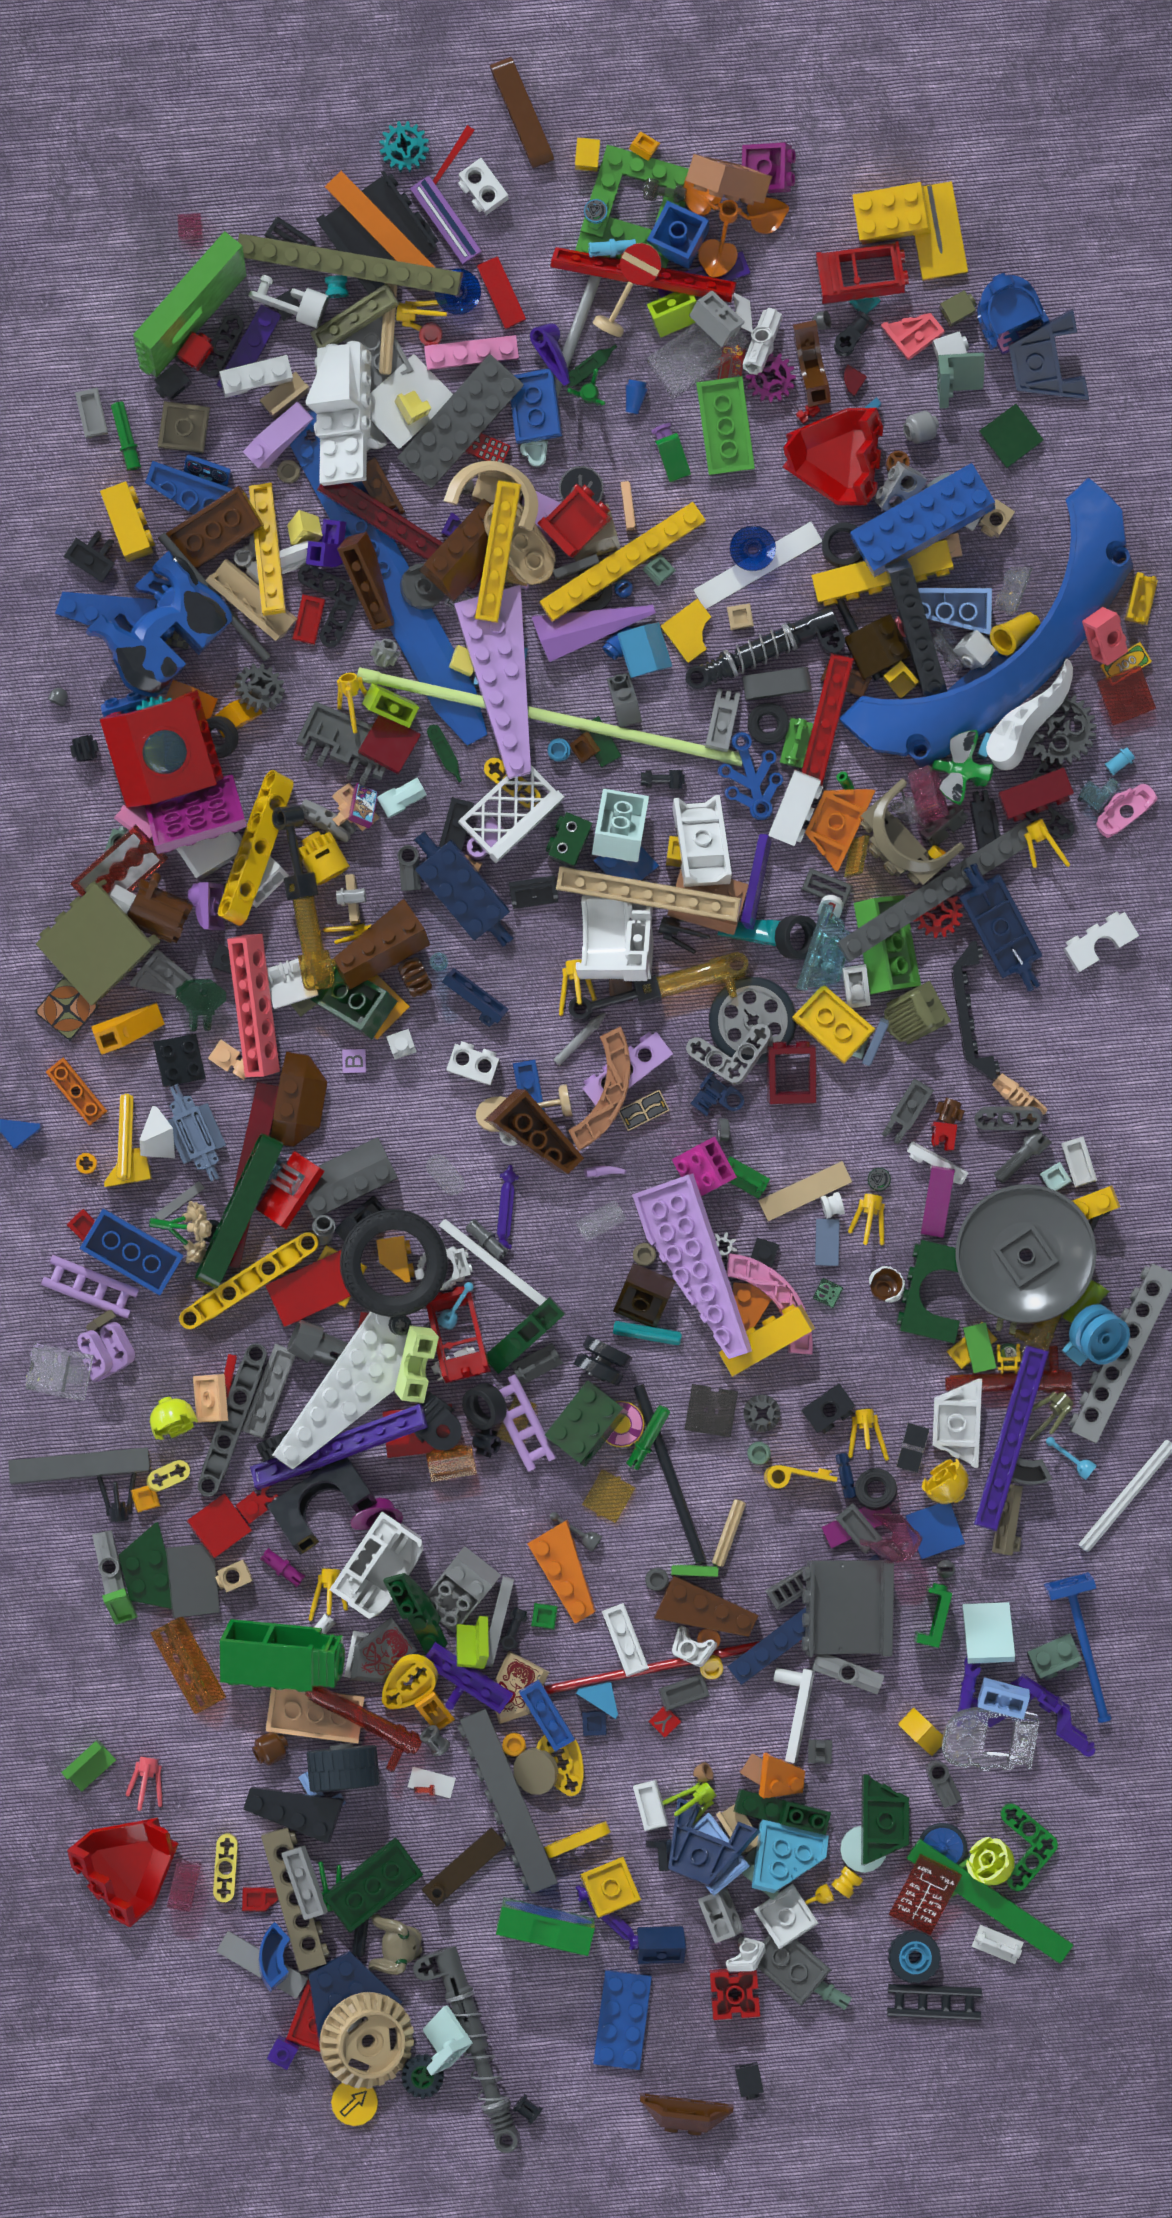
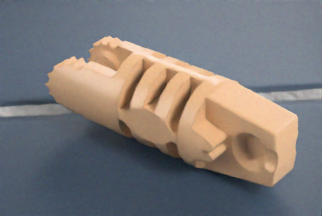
M1003 1073L993 1082L992 1085L1005 1100H1009L1011 1105L1036 1107L1043 1115L1047 1112V1108L1034 1096H1030L1028 1091L1023 1087H1019L1017 1082L1011 1080ZM1029 1114L1027 1117L1032 1123L1037 1119L1033 1118L1032 1114Z

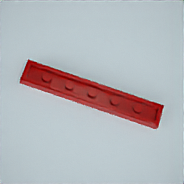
M833 653L830 656L802 768V773L821 780L820 786L823 784L854 660L853 658Z

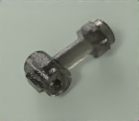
M653 178L646 179V183L643 184L642 194L645 200L656 201L658 195L674 198V203L685 202L687 188H683L682 185H676L675 189L659 186L660 181Z

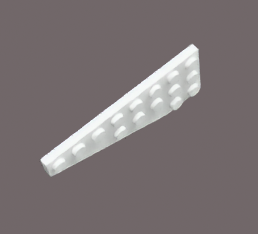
M369 1312L272 1456L289 1468L294 1469L395 1390L407 1334L403 1336L395 1335L390 1331L388 1324L391 1317ZM398 1319L399 1323L396 1322L395 1327L402 1331L401 1327H405V1322H401Z

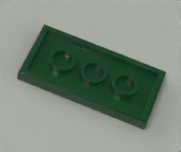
M395 1837L322 1896L346 1930L351 1933L423 1876V1873Z

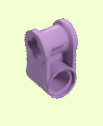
M493 817L484 824V829L498 828V822ZM484 832V841L490 847L497 842V833ZM501 833L500 839H501L506 833ZM473 837L469 840L466 852L472 860H481L488 854L482 847L481 853L479 851L474 853L472 851L473 844L475 846L479 844Z

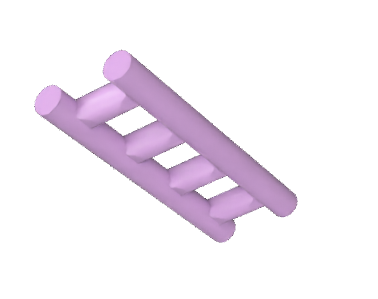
M52 1255L50 1264L56 1267L51 1279L44 1276L41 1282L42 1286L105 1311L112 1310L115 1315L128 1319L131 1311L125 1309V1305L129 1295L137 1297L138 1288ZM64 1270L78 1274L73 1287L60 1283ZM86 1278L99 1283L94 1296L81 1291ZM107 1287L120 1291L116 1305L103 1300Z
M514 1374L508 1377L510 1385L499 1391L503 1397L515 1392L521 1405L510 1411L507 1410L503 1423L529 1472L536 1468L533 1461L545 1455L548 1461L557 1458L548 1438L545 1436V1432L517 1375ZM526 1414L531 1426L518 1432L513 1419ZM536 1435L541 1447L529 1453L523 1440Z

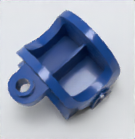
M1005 273L992 278L993 281L984 289L977 308V320L990 350L997 348V341L1004 332H1020L1035 324L1039 326L1049 322L1031 283L1019 276L1006 275Z

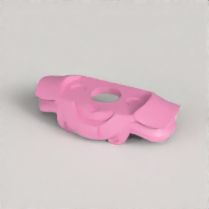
M1140 784L1134 789L1129 788L1124 792L1115 794L1104 808L1105 812L1098 817L1096 826L1099 832L1104 837L1109 838L1123 830L1157 801L1155 792L1149 785ZM1125 805L1131 806L1134 810L1133 815L1129 818H1124L1120 814V809Z

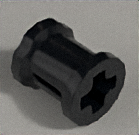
M526 2094L518 2100L512 2109L513 2112H518L525 2117L529 2125L535 2121L543 2110L541 2106L537 2107L528 2100Z

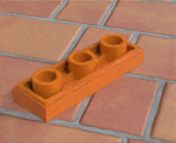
M64 1057L46 1071L47 1075L89 1126L108 1112ZM75 1087L80 1088V1094L74 1096L72 1093Z

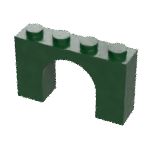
M920 1240L919 1244L915 1243L912 1257L916 1258L914 1267L910 1266L908 1270L907 1280H910L909 1289H904L901 1300L902 1303H905L904 1311H899L896 1325L900 1326L899 1331L955 1344L960 1321L930 1313L920 1300L919 1290L923 1279L933 1271L948 1270L958 1273L956 1248Z

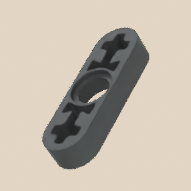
M990 1106L980 1108L975 1115L974 1121L977 1127L982 1130H1034L1041 1124L1043 1114L1038 1108L1032 1106ZM998 1113L997 1119H990L988 1123H985V1119H981L984 1114L988 1118H994ZM1011 1113L1015 1118L1014 1123H1006L1003 1120V1114ZM1029 1114H1032L1033 1118H1037L1033 1123H1031L1030 1119H1022L1021 1123H1019L1020 1118H1027Z

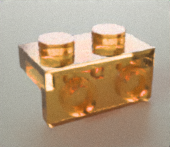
M461 1444L453 1449H434L430 1453H426L431 1482L477 1474L472 1445Z

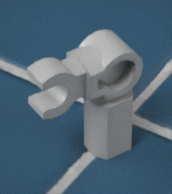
M252 535L250 544L235 552L234 563L236 567L246 569V573L259 585L257 561H252L256 557L254 535Z

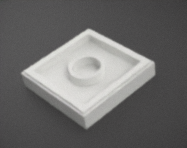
M794 1884L779 1892L774 1900L770 1898L754 1909L779 1949H782L819 1924Z

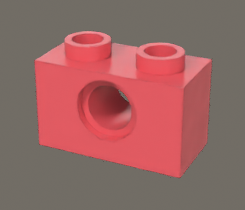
M1102 607L1082 621L1094 660L1108 666L1128 652L1126 637L1120 624L1121 619L1116 612Z

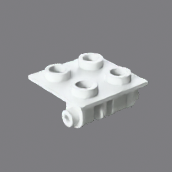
M299 956L298 959L290 962L286 960L284 964L280 962L279 965L267 967L270 997L274 1009L318 996L307 956Z

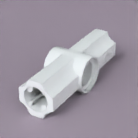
M768 308L763 310L757 327L751 333L752 341L743 361V369L747 370L749 374L757 375L762 372L768 356L774 350L773 342L782 321V314L776 309Z

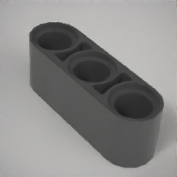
M809 667L742 677L745 700L812 691Z

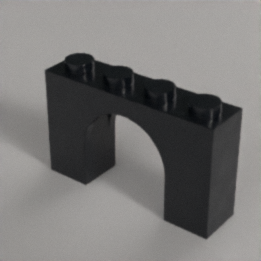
M348 1457L314 1470L309 1477L294 1484L290 1490L283 1495L275 1497L267 1505L288 1540L300 1555L319 1543L318 1538L306 1519L307 1507L316 1495L328 1490L339 1491L343 1493L357 1514L377 1503V1500Z

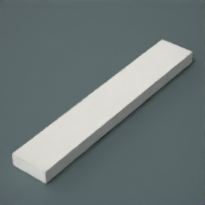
M445 1219L440 1223L439 1226L539 1306L547 1300Z

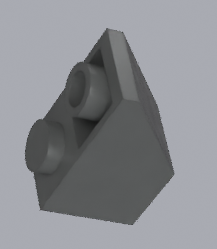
M629 673L607 678L619 727L642 722L637 697Z

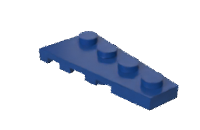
M152 461L145 481L146 484L192 514H196L232 490L230 487L156 461Z
M62 592L55 614L90 626L118 602L122 606L123 611L128 612L130 618L137 622L145 613L155 609L158 601L155 599Z

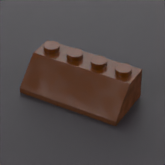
M483 499L419 570L453 602L484 567L488 543L484 518L491 506L486 499Z

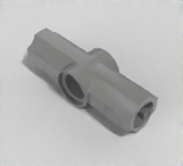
M112 1530L92 1534L99 1564L98 1570L102 1577L105 1595L125 1588ZM111 1560L115 1563L116 1569L113 1573H108L104 1570L105 1561Z
M817 1654L812 1667L814 1671L877 1695L884 1679L882 1674L830 1654ZM845 1666H851L855 1670V1674L851 1679H845L841 1674Z

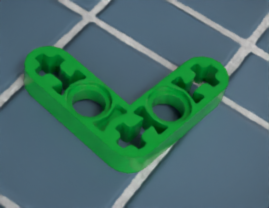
M1008 1803L1000 1810L1001 1819L1031 1844L1029 1849L1015 1864L1011 1876L1006 1880L1007 1885L1012 1890L1021 1891L1026 1888L1058 1848V1842L1049 1831L1014 1803ZM1015 1808V1814L1020 1819L1022 1815L1026 1816L1019 1823L1018 1828L1014 1826L1018 1823L1013 1818L1006 1819L1007 1813L1005 1811L1007 1809L1012 1810ZM1028 1822L1033 1823L1036 1828L1034 1834L1030 1836L1025 1835L1022 1831L1023 1825ZM1049 1838H1051V1845L1053 1847L1051 1849H1044L1042 1853L1046 1856L1044 1857V1859H1042V1857L1033 1850L1035 1847H1037V1849L1040 1850L1043 1847L1041 1841L1043 1839L1048 1840ZM1031 1855L1036 1856L1039 1860L1037 1867L1033 1869L1028 1868L1025 1864L1027 1857ZM1022 1865L1031 1874L1029 1877L1024 1874L1021 1877L1023 1883L1013 1886V1879L1011 1877L1013 1875H1020L1022 1870L1018 1868Z

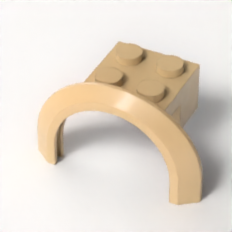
M497 461L476 462L460 470L450 482L444 502L456 506L465 485L477 475L478 479L472 494V501L478 503L486 499L491 505L494 504L498 480L521 484L518 502L520 503L523 495L524 510L519 527L530 531L533 530L538 514V497L530 480L513 466Z

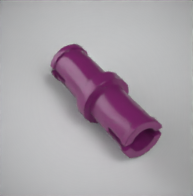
M270 1548L260 1558L261 1561L276 1571V1575L283 1576L295 1585L296 1588L306 1577L291 1566L289 1560L282 1559Z

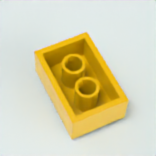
M921 182L852 195L859 240L863 245L931 232L924 186Z
M125 481L101 490L100 493L127 563L152 554V547L156 545L150 530H145L144 525L148 523L142 509H137L136 503H139V499L134 487H129Z

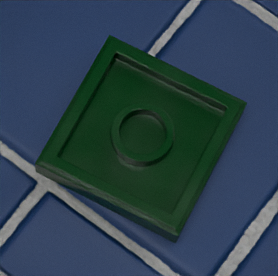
M1014 404L979 430L980 435L1006 469L1044 441L1017 404Z

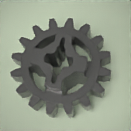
M252 664L250 669L245 666L242 672L238 673L234 688L237 689L235 696H241L239 703H247V710L252 706L255 713L258 712L259 708H262L263 712L267 713L269 707L274 710L277 704H280L285 689L282 688L284 680H278L279 673H271L272 667L266 670L264 669V664H261L259 668ZM250 678L248 684L245 685V681ZM273 692V696L269 698L268 696Z

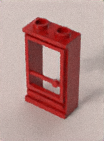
M898 241L892 244L826 253L816 252L815 262L816 266H818L822 304L905 293V285L909 284L907 270L903 271L902 263H905L904 249L899 248ZM891 256L895 280L859 285L861 279L858 277L856 260ZM852 261L855 276L854 283L856 285L843 287L840 263Z
M464 1286L456 1287L452 1292L445 1294L439 1292L426 1306L431 1328L439 1336L436 1351L445 1383L491 1372L472 1291L467 1293L460 1306L469 1304L476 1337L453 1343L447 1342L445 1345L442 1343L436 1312L453 1308L464 1291ZM473 1341L478 1342L479 1352L446 1360L444 1349L450 1350L453 1346Z

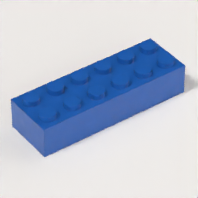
M970 463L850 532L851 539L875 578L886 571L885 566L912 557L996 509L995 500L974 465Z

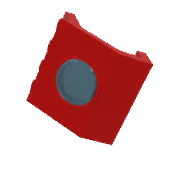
M198 690L190 691L171 701L125 714H121V711L114 712L99 719L126 808L161 802L217 785L216 782L224 779Z

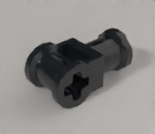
M858 311L854 321L837 335L834 350L839 356L846 357L852 354L855 345L861 339L864 332L869 326L872 327L874 325L872 319L865 313ZM849 341L848 346L844 348L840 346L841 342Z

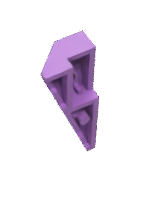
M652 604L617 609L577 611L566 613L553 622L548 615L532 616V620L547 658L551 662L653 615L656 611Z

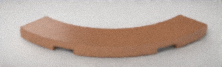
M621 1026L600 1036L607 1061L606 1082L595 1108L583 1121L568 1130L578 1151L589 1146L609 1128L625 1100L630 1079V1057Z

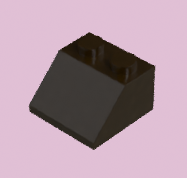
M891 614L875 620L844 637L845 643L864 680L897 665L900 661H905L911 656Z
M633 1263L613 1312L646 1326L656 1328L676 1281Z

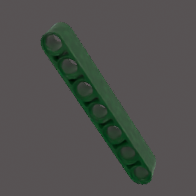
M263 1133L259 1135L199 1265L195 1280L215 1289L219 1287L280 1155L283 1142Z

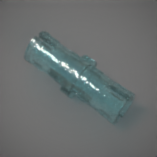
M435 953L430 958V965L434 970L442 971L448 966V958L443 953ZM437 959H442L443 963L437 965L435 964V961Z

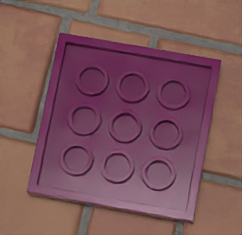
M233 774L224 776V779L216 782L217 785L145 805L157 854L168 853L182 846H191L199 841L214 839L219 835L237 832L247 827Z

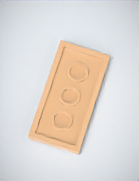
M271 1687L266 1731L358 1744L365 1696L320 1690L298 1692L293 1689L276 1690Z

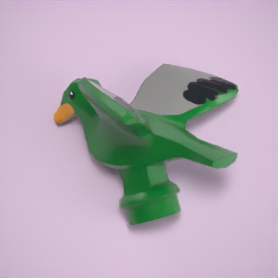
M977 730L966 731L951 738V762L934 760L933 770L949 774L942 781L939 790L945 797L959 805L964 800L967 781L972 780L975 786L985 787L990 782L993 774V764L979 765L972 760L978 739Z

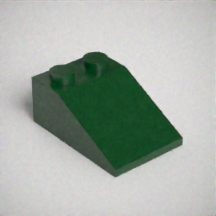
M335 962L318 986V996L310 998L311 1001L370 1039L374 1038L398 1002L387 991L369 980L349 990L339 975Z

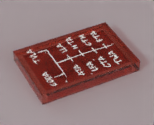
M919 1854L889 1911V1915L931 1935L962 1874Z

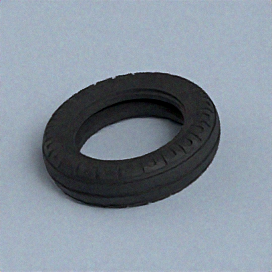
M388 1209L368 1215L349 1232L341 1250L340 1271L347 1291L363 1308L381 1316L401 1317L423 1309L437 1296L447 1274V1252L440 1234L426 1219L406 1210ZM388 1230H401L410 1233L421 1243L426 1254L427 1265L423 1279L412 1291L399 1296H387L373 1290L364 1279L361 1270V1257L368 1242L379 1233Z

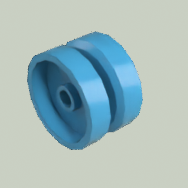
M1095 1304L1084 1308L1077 1314L1069 1330V1339L1073 1347L1092 1362L1108 1364L1115 1361L1126 1349L1130 1339V1329L1125 1321L1116 1316L1107 1307Z

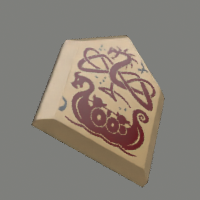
M508 1651L495 1679V1682L513 1693L500 1714L496 1712L499 1724L530 1714L531 1712L521 1697L519 1690L538 1679L544 1686L550 1673L511 1651Z

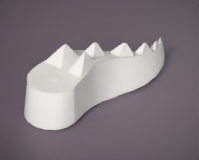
M1065 659L1060 673L1050 688L1009 712L996 726L987 742L986 750L997 768L1011 770L1018 766L1035 732L1063 703L1073 678V667L1070 660Z

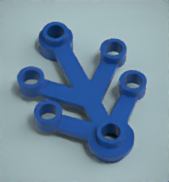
M740 732L733 736L732 746L739 751L746 776L733 770L729 764L720 765L718 774L722 778H730L750 789L752 798L740 793L739 789L735 786L727 787L724 794L727 799L736 800L749 807L753 818L765 820L772 813L773 807L770 800L777 787L782 784L783 777L780 773H771L768 777L769 785L762 795L760 785L769 767L776 761V754L771 750L764 751L761 755L762 762L755 773L748 750L752 743L751 737L747 733ZM740 737L744 739L743 746L737 744V739ZM767 753L772 754L773 758L770 762L765 759ZM725 766L729 769L727 775L722 773V768ZM774 775H777L779 777V782L777 784H774L772 782V777ZM730 789H734L736 792L733 798L728 794ZM759 804H762L764 806V811L762 813H759L757 811V806Z

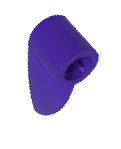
M553 323L533 328L530 332V340L557 379L564 386L570 384L568 367L558 344L560 339L559 328Z

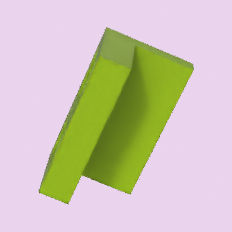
M479 1616L475 1626L456 1625L457 1667L485 1668L489 1658L488 1617Z

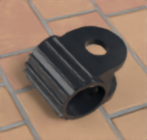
M429 1391L425 1396L424 1403L416 1404L423 1406L428 1427L414 1432V1434L422 1444L426 1441L437 1450H449L460 1441L462 1435L461 1424L452 1414L455 1410ZM447 1425L450 1429L449 1435L444 1438L439 1437L436 1433L438 1426Z

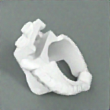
M454 1246L446 1249L447 1257L452 1261L454 1271L452 1277L443 1284L442 1291L452 1288L453 1285H456V1282H463L465 1276L471 1275L470 1272H473L471 1263H467L466 1258H469L467 1249H457ZM423 1253V1256H420L419 1263L417 1264L418 1269L414 1271L416 1280H422L424 1277L423 1268L427 1261L425 1253Z

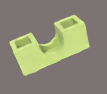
M409 1325L394 1391L403 1401L424 1403L429 1383L426 1378V1364L428 1358L434 1359L439 1336L432 1328Z

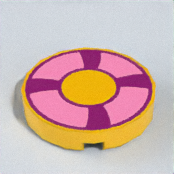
M617 1401L616 1403L627 1410L628 1413L606 1442L612 1446L626 1447L638 1441L643 1433L644 1420L640 1410L632 1403Z

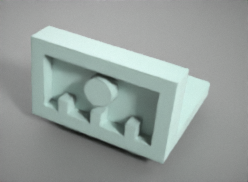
M447 2005L423 2028V2032L437 2051L431 2058L433 2061L426 2069L432 2076L450 2068L473 2044Z

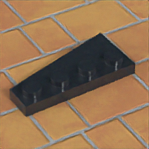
M253 1786L249 1790L243 1810L328 1844L331 1841L344 1798H329L321 1795L314 1796L299 1792H284L282 1790Z

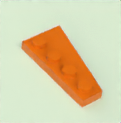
M568 1519L528 1542L527 1545L573 1622L576 1624L596 1612L588 1583L584 1577L583 1567L576 1551L577 1547L571 1535Z

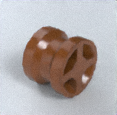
M903 451L892 452L886 461L887 471L889 472L898 461L909 466L910 460L908 455Z

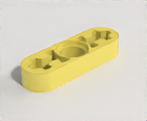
M230 1833L221 1835L216 1844L213 1894L220 1902L230 1901L235 1894L238 1840ZM226 1838H230V1842L234 1843V1847L229 1848V1855L233 1854V1859L230 1857L219 1858V1854H225V1847L221 1846V1842H224ZM223 1861L230 1862L232 1864V1872L222 1874L219 1870L220 1863ZM218 1877L222 1879L232 1878V1882L227 1881L226 1886L228 1890H231V1893H228L225 1898L222 1897L221 1893H218V1889H221L223 1885V1880L218 1881Z

